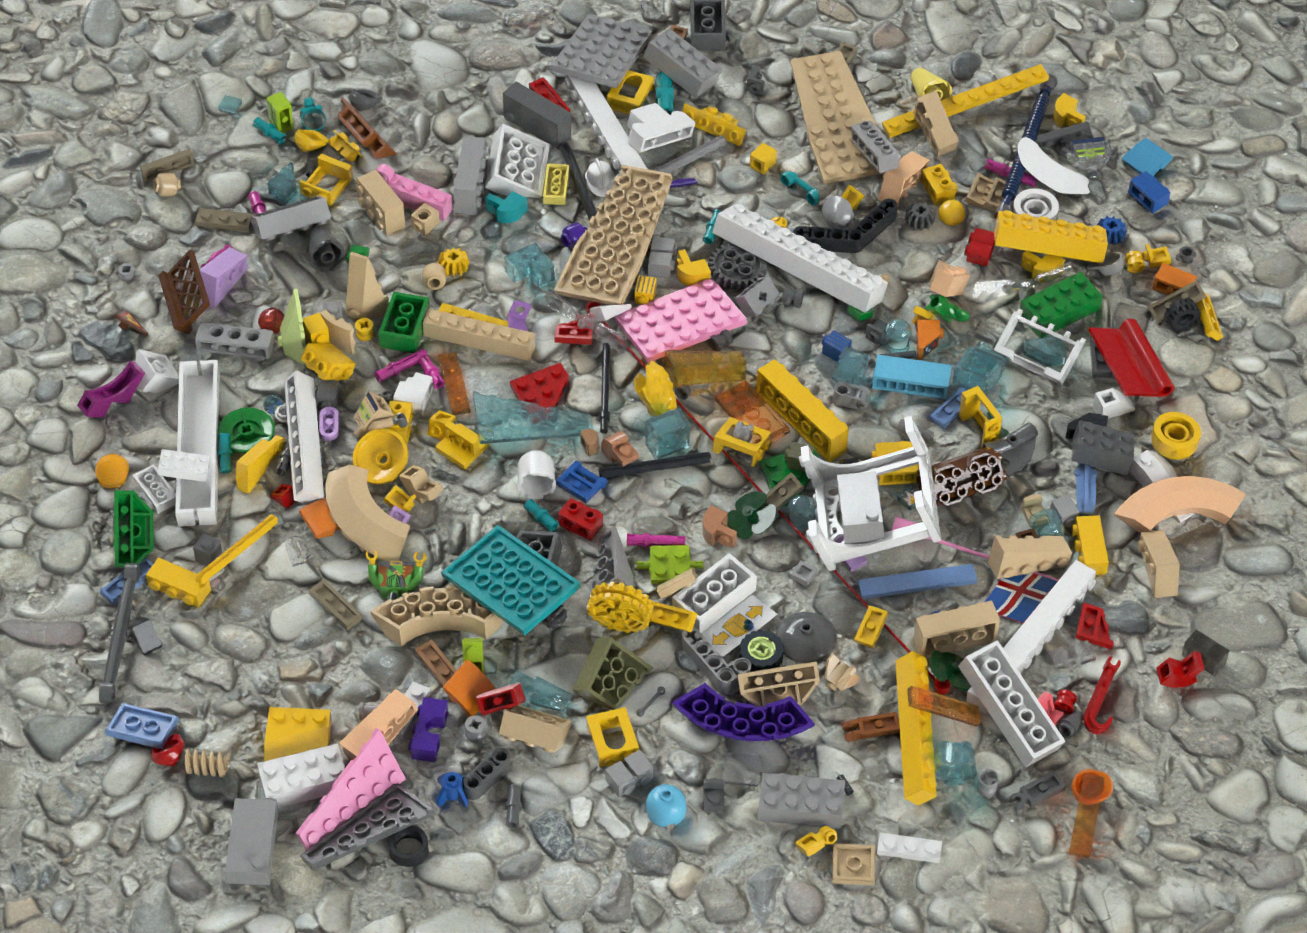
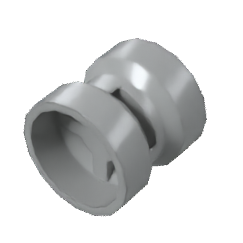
M984 769L979 773L977 783L979 794L991 797L997 792L998 773L993 769Z

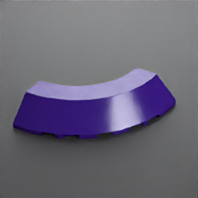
M704 683L672 702V705L682 715L699 727L714 734L736 740H778L799 734L815 726V723L791 696L777 702L768 703L766 706L753 707V704L731 703Z

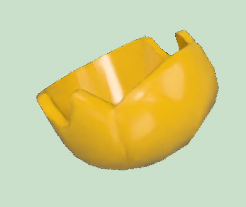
M957 200L943 202L938 210L939 220L950 226L960 224L966 215L964 206Z

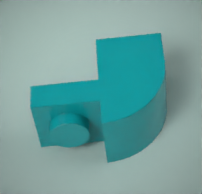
M513 191L505 200L490 193L485 197L486 210L496 214L497 222L500 223L516 222L528 211L527 198Z

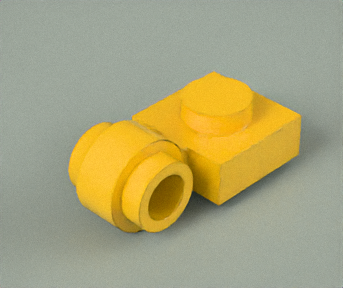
M822 826L817 834L810 832L796 841L795 844L798 850L809 857L825 847V844L835 843L837 833L830 826Z

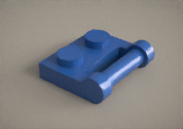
M575 461L556 480V485L584 503H587L600 489L605 488L608 480L597 476L584 468L582 463ZM577 473H580V474L583 475L584 477L588 478L589 480H591L592 482H594V484L591 483V482H589V481L586 480L585 478L581 477V476L578 475Z

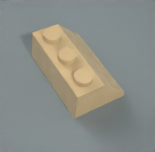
M518 705L504 711L499 734L504 735V738L507 740L516 741L517 739L524 741V745L531 747L537 745L543 747L544 751L553 753L562 748L572 725V720Z

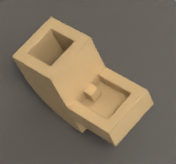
M412 465L399 476L411 496L415 494L417 496L415 500L421 504L427 500L436 499L438 494L444 490L440 483L430 481L425 469Z

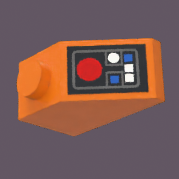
M917 320V360H922L939 346L940 339H943L944 333L943 327H940V320Z

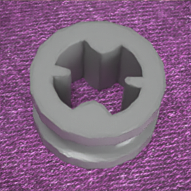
M126 263L119 266L118 272L121 280L130 281L135 277L133 265Z

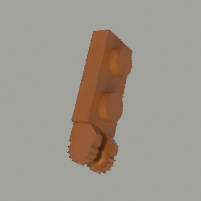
M897 712L860 717L856 720L845 721L841 725L842 730H850V732L844 735L845 741L848 742L857 741L860 738L866 739L900 733Z

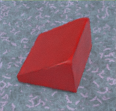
M281 484L270 494L273 500L286 508H289L295 502L292 485Z

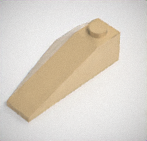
M354 252L350 253L346 295L347 316L358 320L361 318L373 319L383 316L387 311L389 299L381 290L383 287L381 282H377L375 278L376 272L369 258Z

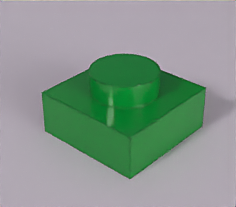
M352 244L346 257L347 262L349 263L351 252L368 257L370 249Z
M851 305L848 306L847 310L858 321L872 318L874 313L872 309L864 313Z

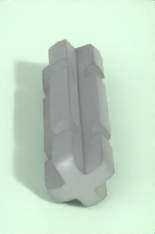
M901 419L898 429L905 432V420ZM917 425L923 440L931 442L934 432L929 429L925 430L924 427Z

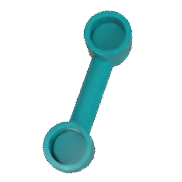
M785 171L780 175V180L786 187L795 183L808 192L806 200L809 204L815 206L819 203L818 190L800 179L795 172Z

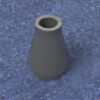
M1075 710L1072 714L1061 720L1058 724L1060 734L1064 738L1075 736L1084 714L1079 710Z

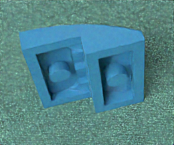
M1145 138L1122 157V162L1139 174L1147 171L1154 176L1159 169L1162 171L1168 165L1173 156Z

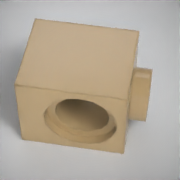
M424 203L411 214L412 228L425 236L440 223L439 211L427 203Z

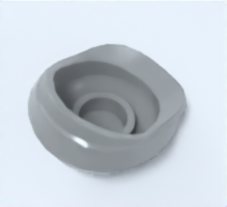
M831 196L825 200L822 212L826 223L831 228L847 227L853 220L851 204L839 196Z

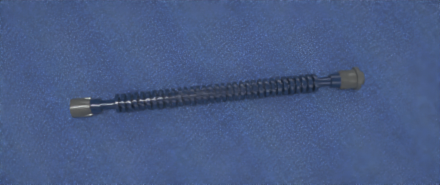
M1047 73L1049 80L1042 82L1040 85V95L1036 96L1022 138L1027 137L1034 142L1036 141L1049 103L1048 96L1058 83L1056 76ZM1018 150L1002 192L1003 199L994 214L996 220L998 211H1011V201L1016 198L1026 169L1021 163Z

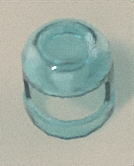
M902 319L892 320L888 323L883 345L889 353L904 352L910 349L912 337L910 324ZM889 337L894 341L908 340V344L905 348L894 349L887 345L886 339Z
M796 495L788 503L787 517L796 528H808V522L815 520V504L807 495Z
M1054 509L1042 510L1030 517V525L1039 533V538L1041 536H1064V525ZM1041 516L1048 517V523L1041 526L1034 525Z

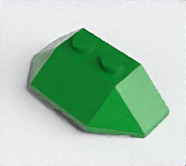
M114 490V568H125L126 563L139 564L154 550L153 511L135 491Z

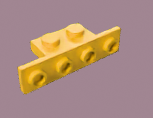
M686 103L684 104L682 112L695 122L694 127L717 137L722 135L726 138V141L737 146L742 145L746 129L737 126L738 120L733 118V115L721 113L712 106L700 110Z

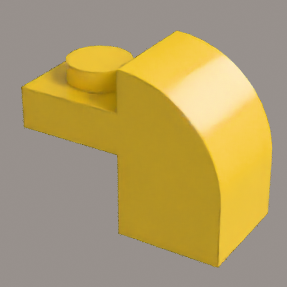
M1065 93L1057 99L1053 116L1055 124L1061 129L1065 125L1073 126L1083 123L1086 118L1085 115L1077 112L1078 100Z
M685 249L678 251V259H676L677 279L682 284L691 286L711 279V271L705 259L691 262Z
M1025 251L1022 254L1021 267L1032 273V280L1050 282L1063 271L1065 259L1061 256L1046 254L1041 259L1033 253Z

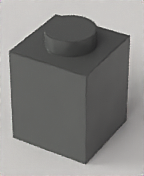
M320 380L316 397L318 410H322L325 407L337 409L340 397L339 382Z
M204 533L193 547L196 562L206 566L222 554L220 540Z

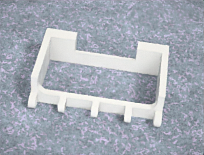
M1018 309L1017 312L1014 311L994 348L995 354L1062 386L1086 339L1081 338L1080 341L1077 340L1075 342L1069 339L1071 332L1066 331L1065 335L1062 336L1052 331L1054 324L1050 323L1048 328L1036 324L1037 316H1033L1030 321L1021 317L1023 310ZM1018 321L1074 347L1060 373L1016 355L1014 351L1005 347Z

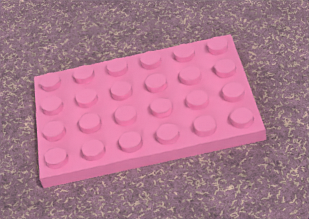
M712 278L614 316L617 325L647 363L708 340L712 335H720L721 331L725 329L731 331L747 324V318Z

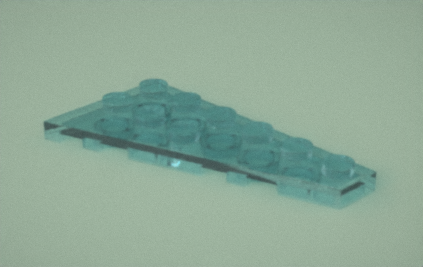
M473 391L480 444L580 436L581 431L585 429H593L591 415L569 410L565 412L550 406L545 408L535 403L511 398L506 400L497 398L496 395L490 394V396L480 394V392Z

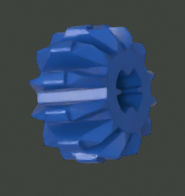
M1106 216L1105 219L1101 218L1099 223H1097V226L1106 229L1108 245L1112 243L1115 246L1117 243H1121L1126 236V226L1121 221V218L1115 219V216L1112 218Z

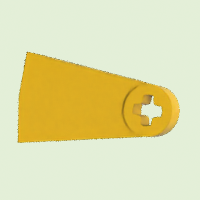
M276 435L270 441L262 439L237 461L236 482L238 490L247 494L251 492L274 459L282 452L286 442L285 438Z

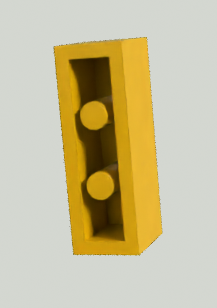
M1100 515L1076 517L1075 525H1072V535L1076 536L1075 551L1079 552L1078 561L1095 570V575L1107 574L1109 562Z
M159 557L146 574L148 586L151 589L164 592L171 598H178L188 605L200 607L211 591L209 580L201 585L195 580L197 573Z

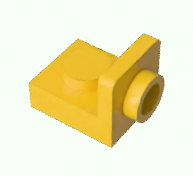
M439 410L429 419L427 435L442 440L445 438L444 425L448 421L455 423L456 416Z

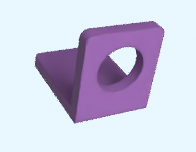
M515 300L507 315L508 326L527 331L525 319L531 309V304ZM522 306L525 308V311L517 313L515 308Z

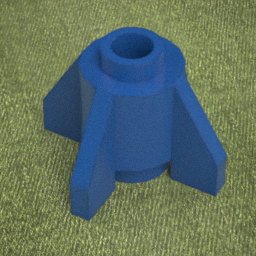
M448 772L437 778V782L442 786L436 799L438 807L443 805L447 801L446 799L450 801L458 799V802L465 808L468 806V800L463 792L465 775Z

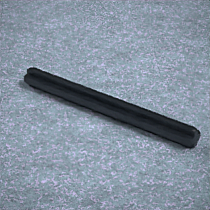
M567 142L565 144L562 143L560 145L561 152L566 164L569 165V172L590 221L592 216L595 217L597 214L596 208L570 144Z
M710 452L634 462L623 467L621 464L600 467L599 476L610 478L711 463L712 457Z

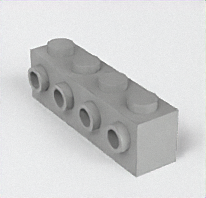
M870 120L851 125L852 142L879 173L899 168V160H901L899 151L893 147L892 143L886 139L877 126Z

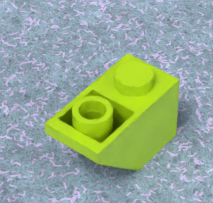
M463 638V663L466 660H470L484 673L483 638Z

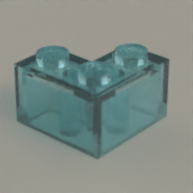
M536 242L504 257L505 272L514 283L528 276H531L539 287L555 280V265Z

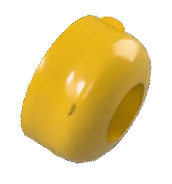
M1168 412L1160 415L1156 419L1151 433V442L1154 449L1163 457L1172 460H1182L1190 457L1196 451L1201 438L1199 424L1189 415L1180 412Z

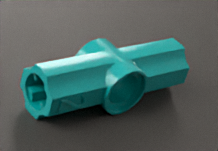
M661 71L656 77V103L671 115L674 112V87L672 86V79Z

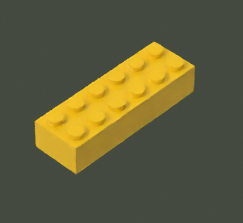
M1008 210L998 211L994 229L996 246L1097 263L1104 262L1108 241L1106 229H1103L1101 226L1095 225L1091 227L1079 222L1074 224L1061 219L1057 221L1050 220L1044 216L1038 218L1026 213L1020 215Z
M774 359L757 370L756 394L806 442L814 446V449L827 462L831 463L847 452L848 426L841 422L832 410L827 409L823 402L816 398L807 387H804L796 376L790 374L783 364Z

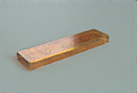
M456 352L438 355L451 414L471 413Z
M910 686L907 689L909 707L975 727L980 724L979 707L914 686Z
M1084 773L1069 854L1085 858L1090 857L1105 777Z

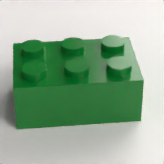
M393 291L379 330L381 348L409 353L417 351L424 332L423 320L428 309H430L428 297Z

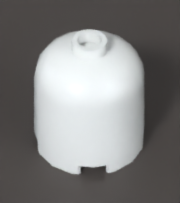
M529 451L518 462V491L524 493L526 498L543 499L544 495L552 494L556 489L554 462L543 451Z

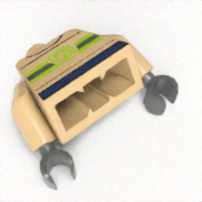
M368 391L354 415V419L358 424V428L354 432L356 437L361 439L372 430L392 427L396 423L401 428L408 425L407 418L403 413H398L393 418L394 414L388 406L390 401H393V394L389 391H384L379 396Z

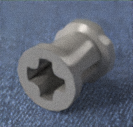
M361 702L359 720L366 718L381 703L367 705Z

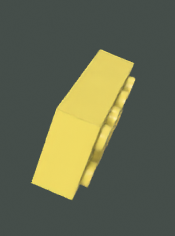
M547 164L543 204L566 205L569 165Z

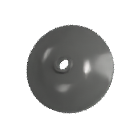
M813 612L793 613L784 618L776 630V636L783 643V655L795 662L810 663L820 661L831 653L835 645L836 636L833 626L826 618Z

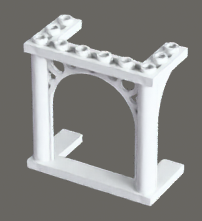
M912 416L906 417L904 420L906 433L913 447L852 464H834L817 458L812 454L809 446L801 447L799 461L801 466L805 467L808 479H812V485L816 492L813 494L814 502L817 505L815 515L819 523L816 520L808 522L807 538L809 542H813L815 553H819L821 564H825L828 571L836 570V563L929 537L932 538L933 542L941 541L930 453ZM919 464L922 490L914 492L916 509L923 522L885 532L883 539L849 544L845 543L844 540L841 543L835 542L837 538L844 536L843 529L837 519L839 496L838 494L835 496L829 494L831 489H838L837 475L876 471V476Z

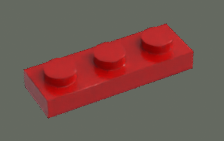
M544 77L529 83V89L570 112V108Z

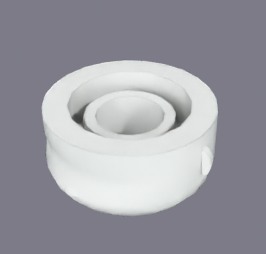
M1027 189L1016 196L1013 205L1014 214L1021 215L1026 213L1032 217L1039 218L1044 216L1050 220L1057 221L1059 204L1057 199L1048 191Z

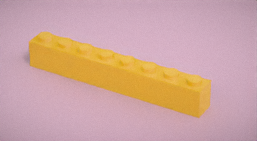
M912 651L895 660L904 799L919 806L937 797V784L935 779L927 658Z

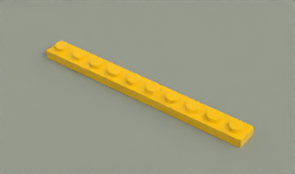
M1042 64L948 97L941 100L947 117L1048 81L1049 75ZM914 110L882 122V127L889 138L920 127L913 114Z

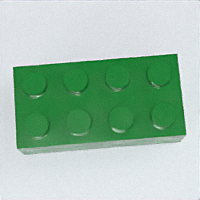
M1079 272L1021 300L1020 309L1023 310L1021 317L1031 321L1033 316H1037L1036 324L1048 328L1049 324L1052 323L1054 324L1052 331L1056 332L1099 311L1103 295L1082 272ZM1030 327L1040 339L1048 336L1047 334Z

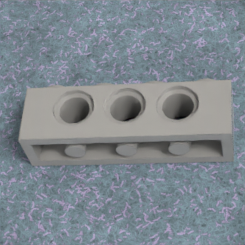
M200 322L195 338L197 351L270 360L275 344L273 331L204 322Z

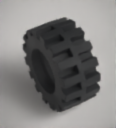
M1182 298L1180 301L1176 300L1174 304L1169 305L1170 308H1167L1164 313L1165 319L1174 331H1182L1183 329H1188L1189 326L1192 327L1193 323L1198 322L1197 319H1200L1201 315L1200 310L1191 298H1185V300Z

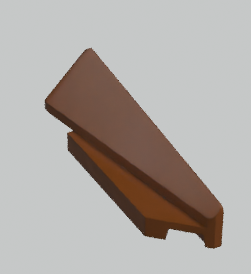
M342 97V111L338 112V118L366 148L368 146L376 159L396 155L397 153Z

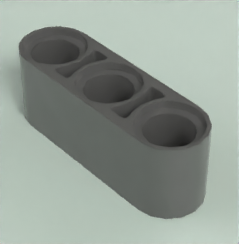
M504 747L496 748L464 778V794L468 799H479L510 770L511 759L508 749Z

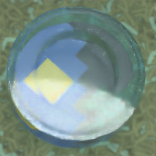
M276 395L266 397L263 402L264 410L269 414H275L277 408L283 405L282 399Z

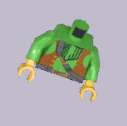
M368 550L366 551V558L370 563L368 564L369 580L375 590L380 591L382 598L393 601L402 597L403 593L407 592L409 594L421 584L424 570L422 564L427 560L425 553H423L422 560H418V552L414 553L416 565L415 562L378 560L376 564L377 551L375 550L374 558H369Z

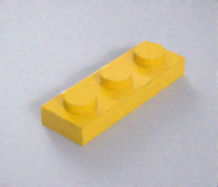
M1205 293L1206 298L1195 304L1201 313L1200 320L1204 325V333L1208 337L1219 341L1223 338V334L1210 297Z
M652 601L654 609L650 622L692 632L697 613Z

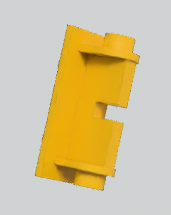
M333 130L336 135L329 139L331 147L340 152L347 161L354 162L357 155L363 157L359 152L360 148L354 142L350 144L348 142L349 138L343 132L339 134L336 130Z

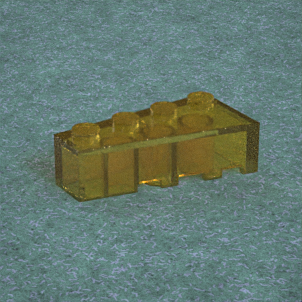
M665 350L664 369L669 374L673 386L746 380V358L742 352Z

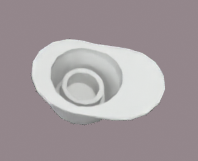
M596 158L595 162L590 164L586 171L585 178L593 194L606 197L607 190H611L614 185L615 175L607 162L599 161Z

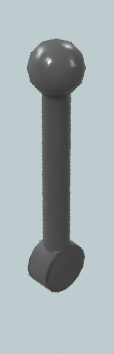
M662 686L658 687L657 693L642 709L637 710L636 713L639 717L644 715V711L660 695L665 694V688Z

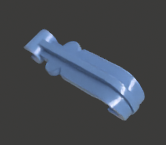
M1077 462V466H1080V468H1076L1074 471L1076 476L1077 509L1079 516H1092L1096 503V478L1098 473L1092 469L1093 466Z

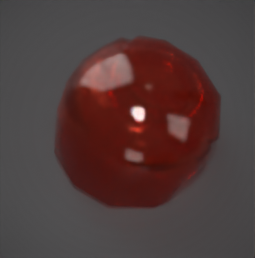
M267 308L261 312L258 325L260 329L270 330L275 334H279L285 314L278 308Z

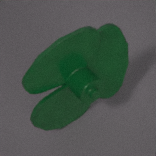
M753 491L745 494L736 501V510H731L728 513V527L737 531V537L747 540L753 535V532L757 535L762 534L772 526L776 519L777 508L773 504L762 507L767 501L766 493Z
M937 650L932 652L929 659L930 668L937 680L943 682L948 678L954 687L964 691H968L972 687L958 667L964 658L950 652L942 653Z

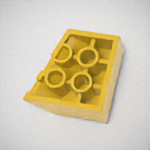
M269 707L264 741V762L329 746L332 729L331 710Z

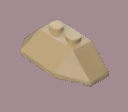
M817 661L737 674L740 695L756 707L766 706L768 703L777 702L788 696H791L798 705H803L820 682Z

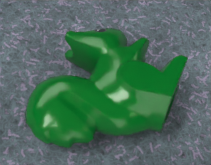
M940 294L930 295L931 301L929 305L925 306V310L931 311V313L951 323V318L958 322H965L970 318L966 310L952 304L946 297Z

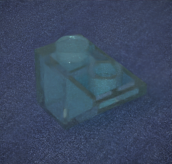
M291 162L268 182L269 196L285 205L297 195L294 167Z

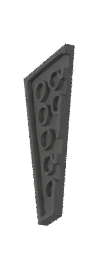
M397 783L300 856L303 862L316 870L436 815L434 808Z

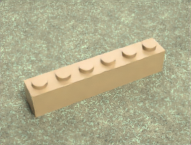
M428 309L423 320L424 337L530 361L535 350V333L433 309Z

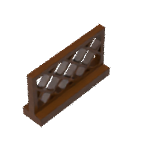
M189 250L168 273L162 271L158 275L173 328L186 334L193 330L191 324L210 306L196 256L192 250ZM185 270H186V271H187V272H186V276H185V279L183 280V276H184V273H185ZM192 272H194L193 279L190 281ZM191 284L189 293H187L188 286ZM193 297H195L193 307H191Z

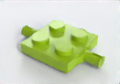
M689 545L650 546L648 561H637V570L649 569L651 584H662L692 567L694 569H703L704 567L703 560L692 561L689 555Z

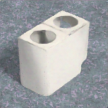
M416 372L414 377H408L405 382L400 381L393 401L411 402L413 404V414L422 416L433 389V378Z

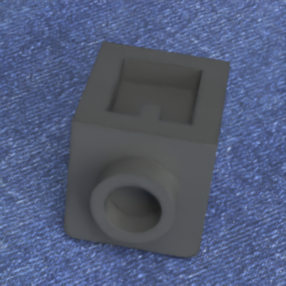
M753 65L747 77L746 91L762 95L765 81L761 80L760 66Z
M877 319L873 325L868 324L866 326V338L880 345L893 332V326L880 319Z
M704 779V811H724V779Z

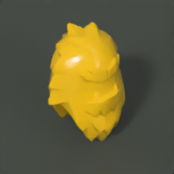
M651 361L649 365H646V378L641 373H638L637 377L634 378L635 391L651 416L657 418L674 417L677 402L673 391V383L666 370L661 365Z

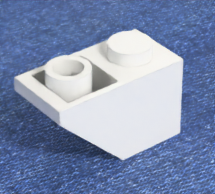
M1114 388L1095 393L1093 409L1096 414L1106 415L1109 419L1135 411V407L1129 397Z

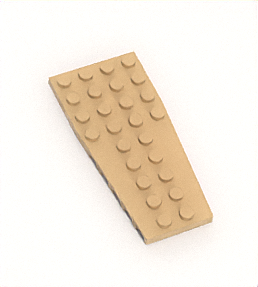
M841 51L791 59L790 66H792L793 78L795 79L796 91L799 95L803 120H805L809 145L823 184L883 174L874 168L852 142L851 125L869 120L875 126L877 125Z
M627 165L621 166V173L614 178V185L611 190H607L604 202L600 203L597 207L598 212L595 217L592 216L590 219V226L574 246L554 288L555 294L606 305L624 304L644 261L673 178L670 173Z

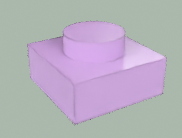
M395 505L389 513V516L405 524L412 517Z

